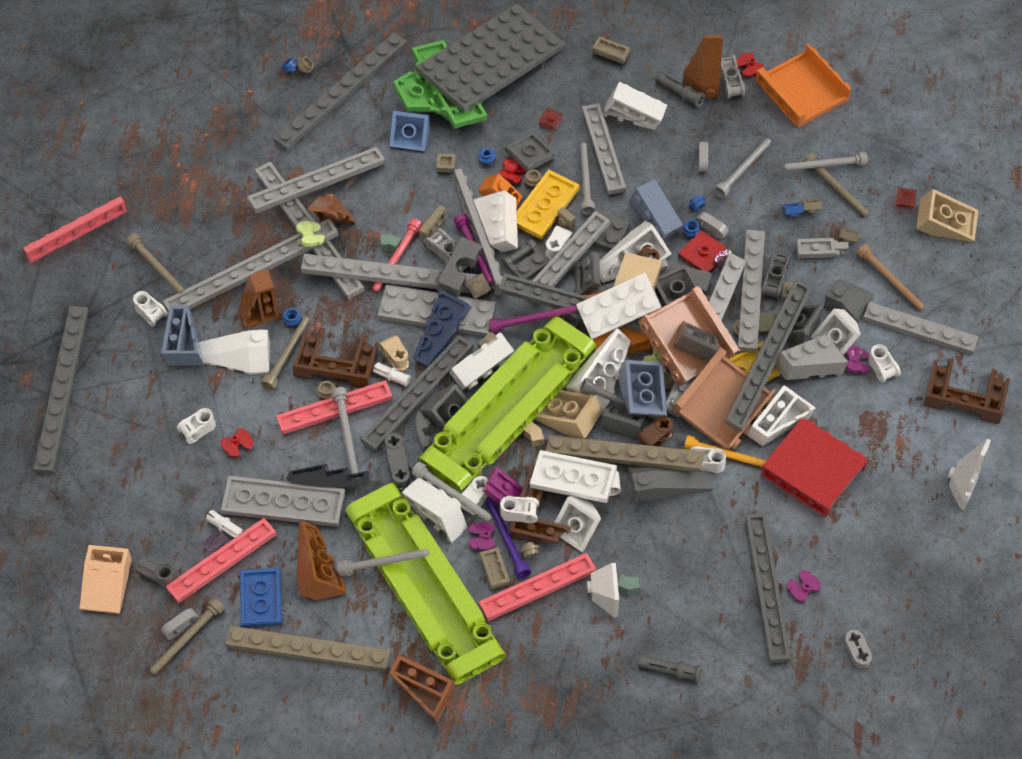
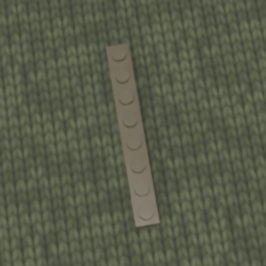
M549 435L546 448L547 452L592 461L701 472L704 457L703 451Z
M230 626L226 640L227 648L387 672L391 651L387 649Z

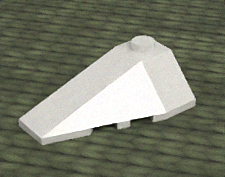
M616 328L575 373L565 388L568 391L581 393L579 391L583 380L588 378L593 380L597 387L614 394L616 380H619V369L622 362L625 361L631 340ZM593 393L591 394L596 396L602 410H604L610 400Z
M248 330L199 342L204 364L211 366L219 365L227 367L228 370L232 371L236 369L244 371L245 374L249 375L270 374V340L268 330Z

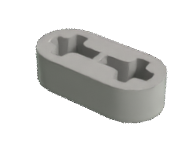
M699 142L698 172H708V142Z
M701 212L695 219L702 230L718 240H722L729 232L725 224L706 212Z
M189 608L167 622L162 627L161 632L168 640H172L189 629L199 619V616L192 608Z
M858 630L848 631L844 643L853 664L861 669L868 667L871 663L872 654L863 634ZM851 637L858 639L857 647L854 641H850ZM859 652L861 653L862 657H866L865 661H863L862 659H858Z

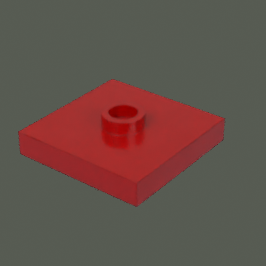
M701 230L678 253V257L697 270H705L711 273L728 256L730 249Z

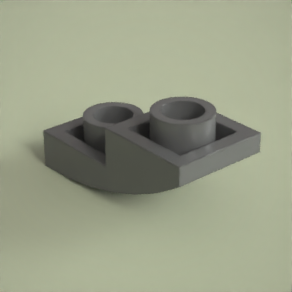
M419 411L416 415V429L419 447L423 453L432 445L429 437L431 425L428 418L423 417Z

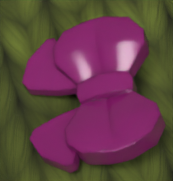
M851 345L845 353L848 357L845 369L852 373L861 372V374H864L870 367L859 361L868 360L869 354L864 349Z
M474 522L470 525L469 533L479 534V538L468 541L469 546L473 550L486 551L495 548V542L491 539V534L495 531L493 523L480 522L477 524Z
M803 570L799 571L798 574L803 582L801 585L793 579H789L787 582V590L790 591L793 599L799 603H805L807 594L811 591L819 592L821 588L818 578L811 575L810 571Z

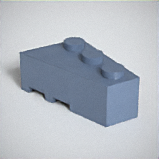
M655 179L636 188L629 202L645 221L653 224L662 240L682 228L681 220Z

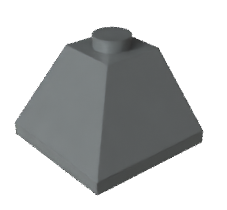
M687 264L658 276L655 289L661 305L664 307L688 294L698 284Z
M839 279L833 283L828 291L824 308L829 311L844 309L858 323L874 294Z
M452 384L433 395L419 411L424 417L428 418L432 426L443 432L446 423L461 409L468 399L456 384Z

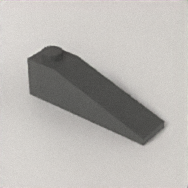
M638 465L627 467L635 502L712 491L707 471L693 472Z

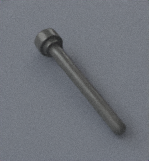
M588 378L583 380L579 390L581 393L586 395L593 393L626 407L624 398L597 387L593 380ZM645 415V416H647V417H649V418H652V419H654V420H657V419L660 418V417H665V416H649V415Z

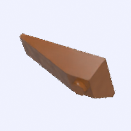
M705 35L697 47V52L690 58L689 65L684 68L683 84L686 86L691 85L699 93H705V98L719 97L723 35Z
M324 194V197L319 196L309 206V211L319 221H325L330 218L331 222L356 223L354 217L333 194Z
M301 520L299 522L297 582L300 595L313 600H321L345 594L347 591L344 579L333 565L335 562L333 556H329L326 552L325 547L327 545L318 527Z

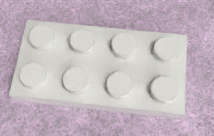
M646 272L576 304L591 339H595L662 308Z
M540 450L531 477L530 488L607 503L617 471V465Z

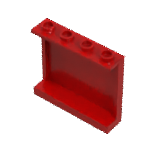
M802 417L763 464L761 476L822 516L827 517L831 512L832 505L861 469L865 470L868 459L861 452H856L850 448L845 442L834 438L828 431H823L817 427L814 422Z

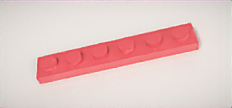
M121 196L111 200L109 203L77 218L60 229L28 244V246L23 248L26 258L32 263L126 213L124 200Z
M387 381L347 392L348 397L346 398L345 406L347 414L393 400ZM332 398L276 415L282 435L340 417L338 405Z
M263 518L166 586L168 592L179 604L276 536V531Z
M585 553L479 601V607L486 620L490 621L591 575L592 572L596 571V568L589 555Z

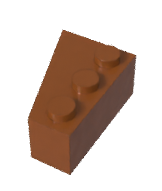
M268 269L257 271L248 277L237 311L243 329L279 319L275 289Z
M398 655L389 671L392 680L438 723L456 689L454 681Z

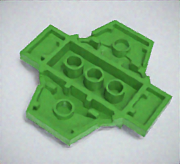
M444 40L412 48L411 54L416 61V66L446 48L447 45ZM416 66L413 73L408 72L393 81V88L407 112H435L443 115L445 120H449L454 129L487 120V114L481 105L482 102L466 113L462 112L417 73Z

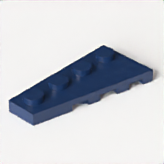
M442 289L438 292L439 297L433 305L430 320H427L424 335L421 336L413 356L416 362L425 367H428L441 354L472 308L470 304Z

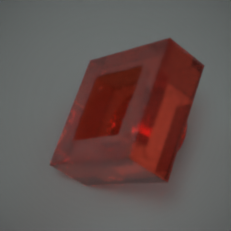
M547 107L539 119V125L555 131L563 119V114Z
M898 187L896 206L914 209L917 190Z

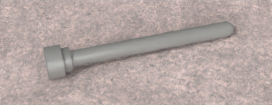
M765 139L725 182H720L714 187V192L718 197L725 198L730 193V186L771 144V140Z
M582 142L580 144L584 200L580 206L583 215H592L595 212V203L591 200L587 144Z
M857 152L852 157L787 163L783 168L785 171L846 164H854L861 167L867 166L868 156L866 152Z
M339 387L331 390V395L338 405L350 473L354 474L358 473L345 406L348 396L346 388Z
M420 461L414 466L412 475L428 480L452 498H456L461 504L484 520H491L492 516L490 513L430 473L428 466Z
M422 549L354 563L343 560L338 562L337 570L341 577L350 576L355 570L427 557L429 551Z

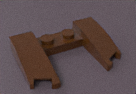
M319 328L320 334L310 337L307 331L304 332L293 364L294 376L312 379L313 375L349 380V385L369 386L379 347L378 342L372 347L366 343L367 336L362 334L354 361L319 356L325 328Z
M948 359V365L937 366V360H934L924 406L942 410L943 405L981 414V420L1000 424L1010 381L1009 378L1002 382L995 377L998 371L992 369L986 395L948 386L954 359Z
M531 463L520 497L535 498L539 501L540 506L545 490L530 488L531 477L536 465ZM537 519L535 523L512 521L509 531L513 539L558 544L559 538L565 532L568 534L571 531V526Z

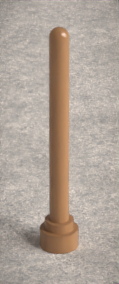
M867 244L862 245L858 249L856 255L861 260H868L918 310L924 309V304L873 256L872 249Z

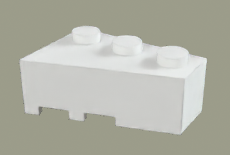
M504 190L473 199L490 245L502 253L517 249L516 198Z
M500 332L493 340L487 344L485 343L479 350L454 366L449 373L462 391L466 388L470 390L478 384V379L481 377L486 379L494 373L492 369L497 366L500 368L514 350Z
M784 385L754 422L747 436L763 447L794 428L802 417L806 420L809 419L815 407Z
M418 477L402 492L404 499L410 503L411 509L424 520L429 518L436 524L434 529L444 531L449 542L452 543L468 529L460 508V502L454 497L447 496L442 489L438 490L431 482L424 481Z

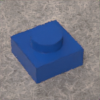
M800 202L782 205V212L788 215V217L799 216V213L804 212V205Z

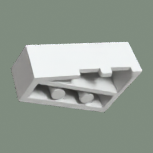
M619 82L607 100L603 116L618 117L617 120L622 122L626 119L633 121V125L655 130L663 118L667 104L633 89L627 84Z

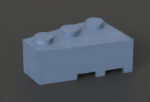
M188 305L170 306L161 352L167 366L204 365L195 320Z

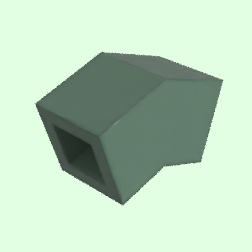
M392 234L380 236L382 251L395 252L402 241L401 238Z
M622 574L618 580V591L626 595L640 593L638 576L629 578Z

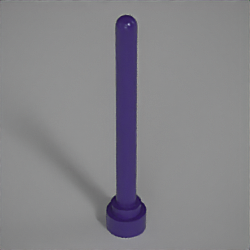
M487 497L485 500L514 561L513 571L517 579L526 578L531 574V569L527 563L521 560L494 500Z

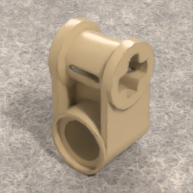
M397 335L378 344L383 356L397 371L404 372L409 368L408 352Z

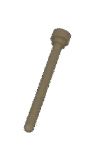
M810 153L803 162L819 160V158L814 153ZM823 167L811 168L812 170L815 169L862 216H868V210Z
M136 233L131 234L127 238L126 244L132 250H138L178 293H182L184 288L143 246L142 238Z
M308 316L302 318L271 373L263 377L260 384L264 389L269 391L275 389L278 384V374L310 321Z
M211 599L204 614L150 668L151 674H156L212 616L221 614L225 607L218 599Z

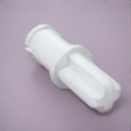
M376 363L373 368L375 374L387 378L389 382L394 381L407 387L411 380L410 375L397 371L395 367L390 368L381 363Z
M214 510L209 512L212 517L207 514L206 521L218 527L220 532H225L233 538L242 533L243 530L230 522L229 518L222 517Z

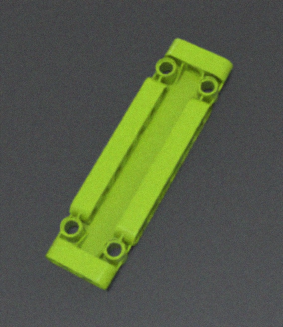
M553 317L543 329L536 330L533 339L530 342H524L446 423L443 432L436 434L434 443L421 454L418 462H423L428 466L430 473L459 493L462 492L475 477L481 476L483 468L487 464L491 465L567 385L573 373L580 369L582 362L595 350V342L560 317Z
M394 483L387 484L346 507L345 512L359 532V537L364 541L365 548L372 559L422 549L429 551L427 557L377 567L430 651L435 652L439 664L445 668L455 685H459L482 673L506 657V654L491 633L490 626L485 623L481 610L421 518L417 514L414 515L410 503L403 498ZM365 528L371 529L369 531H364ZM481 633H484V634H486L487 636H486V637H479L478 635L481 634ZM444 653H451V654H452V655H450L449 657H444V656H443Z

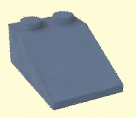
M625 360L619 369V381L628 413L666 417L667 408L662 362Z

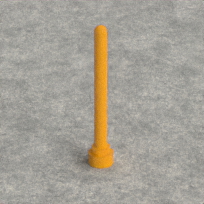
M689 435L684 446L685 450H690L694 446L722 449L700 443L695 437ZM722 449L726 454V458L759 467H762L766 462L763 459Z

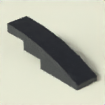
M328 464L289 471L286 477L287 481L319 487L367 485L371 479L369 471L350 474L348 467L329 471Z

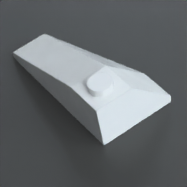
M647 221L643 222L599 261L600 280L602 283L616 279L615 267L621 266L626 252L637 255L642 248L649 246L658 251L660 255L659 260H663L671 255V252L653 224ZM648 253V258H652L651 253Z
M986 439L960 459L956 468L952 466L948 478H951L949 487L962 510L965 509L978 480L991 442L989 439Z

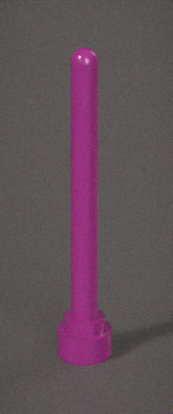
M457 215L454 218L456 228L462 230L466 239L475 242L469 229L470 221L467 215ZM480 254L477 264L487 282L492 284L493 278Z
M576 305L506 320L497 317L490 319L489 325L491 332L495 334L500 333L505 327L575 313L578 311Z

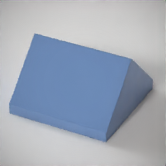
M393 111L389 146L425 151L430 132L429 115Z

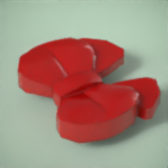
M744 53L739 58H736L738 67L746 65L747 68L742 72L746 77L756 76L757 70L762 67L764 68L762 63L756 62L753 53Z
M513 159L503 160L504 170H500L498 173L508 182H513V184L520 183L522 178L514 173L524 174L525 170Z
M243 428L237 429L231 438L224 437L221 440L223 451L233 458L240 456L238 446L242 445L247 450H251L254 444V440L251 439L248 431Z

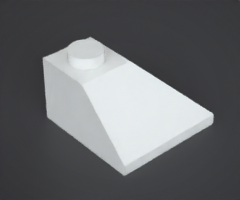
M833 309L812 334L811 338L815 339L826 334L841 354L844 355L861 334L857 322L844 309Z
M570 496L566 499L554 523L571 526V531L568 534L565 532L560 538L579 551L584 552L601 517L592 503L584 498Z
M610 563L591 573V580L587 581V592L591 593L593 602L614 618L618 617L619 592L616 563Z

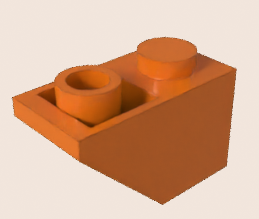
M499 173L484 178L478 190L483 197L505 190L516 198V209L523 197Z

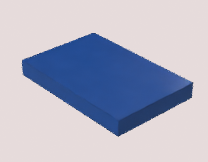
M280 568L240 570L242 628L282 625Z

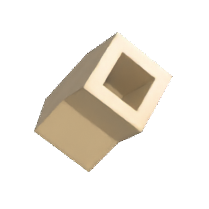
M531 422L524 429V436L530 440L532 447L544 445L541 428Z

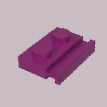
M496 467L492 469L485 483L486 486L482 489L486 495L500 505L501 500L506 496L520 497L523 487ZM507 507L505 509L512 510L513 508Z

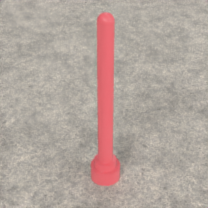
M414 218L410 220L407 225L408 232L387 264L396 265L413 236L419 234V230L423 226L421 221ZM375 282L373 290L379 291L383 283Z

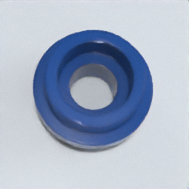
M289 58L281 66L285 74L293 73L297 69V60Z
M483 148L478 152V160L483 165L492 164L496 158L494 150L490 148Z
M697 195L689 201L688 207L693 209L694 212L703 208L706 205L704 196L699 197Z
M688 220L683 224L682 231L687 237H695L701 231V227L696 220Z
M295 308L287 309L282 316L283 322L287 326H296L301 322V314Z

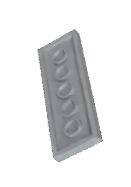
M386 284L378 312V319L425 327L427 320H430L433 312V305L439 297L438 293ZM459 296L460 300L470 304L472 308L456 332L485 337L490 332L489 320L493 319L496 302Z
M228 476L221 513L297 523L302 520L315 525L339 527L345 489Z

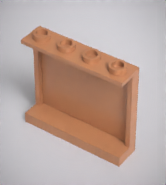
M699 286L649 315H644L639 321L641 330L646 333L650 339L651 346L657 350L662 363L667 366L671 372L672 379L679 386L697 377L709 363V361L707 362L674 347L682 321L718 337L719 349L723 348L727 352L725 354L726 358L729 359L740 350Z
M720 348L675 403L672 410L719 447L729 450L731 447L735 449L741 442L739 437L742 433L746 435L752 427L751 421L758 419L763 412L761 409L764 405L768 406L774 398L772 395L776 390L773 389L770 392L765 387L763 388L741 433L724 424L748 374L726 358L725 354L727 352Z

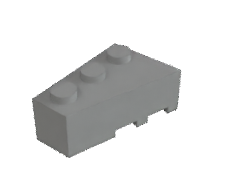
M825 334L782 351L775 367L785 380L807 379L809 376L817 375L821 378L831 374L842 376L848 361Z

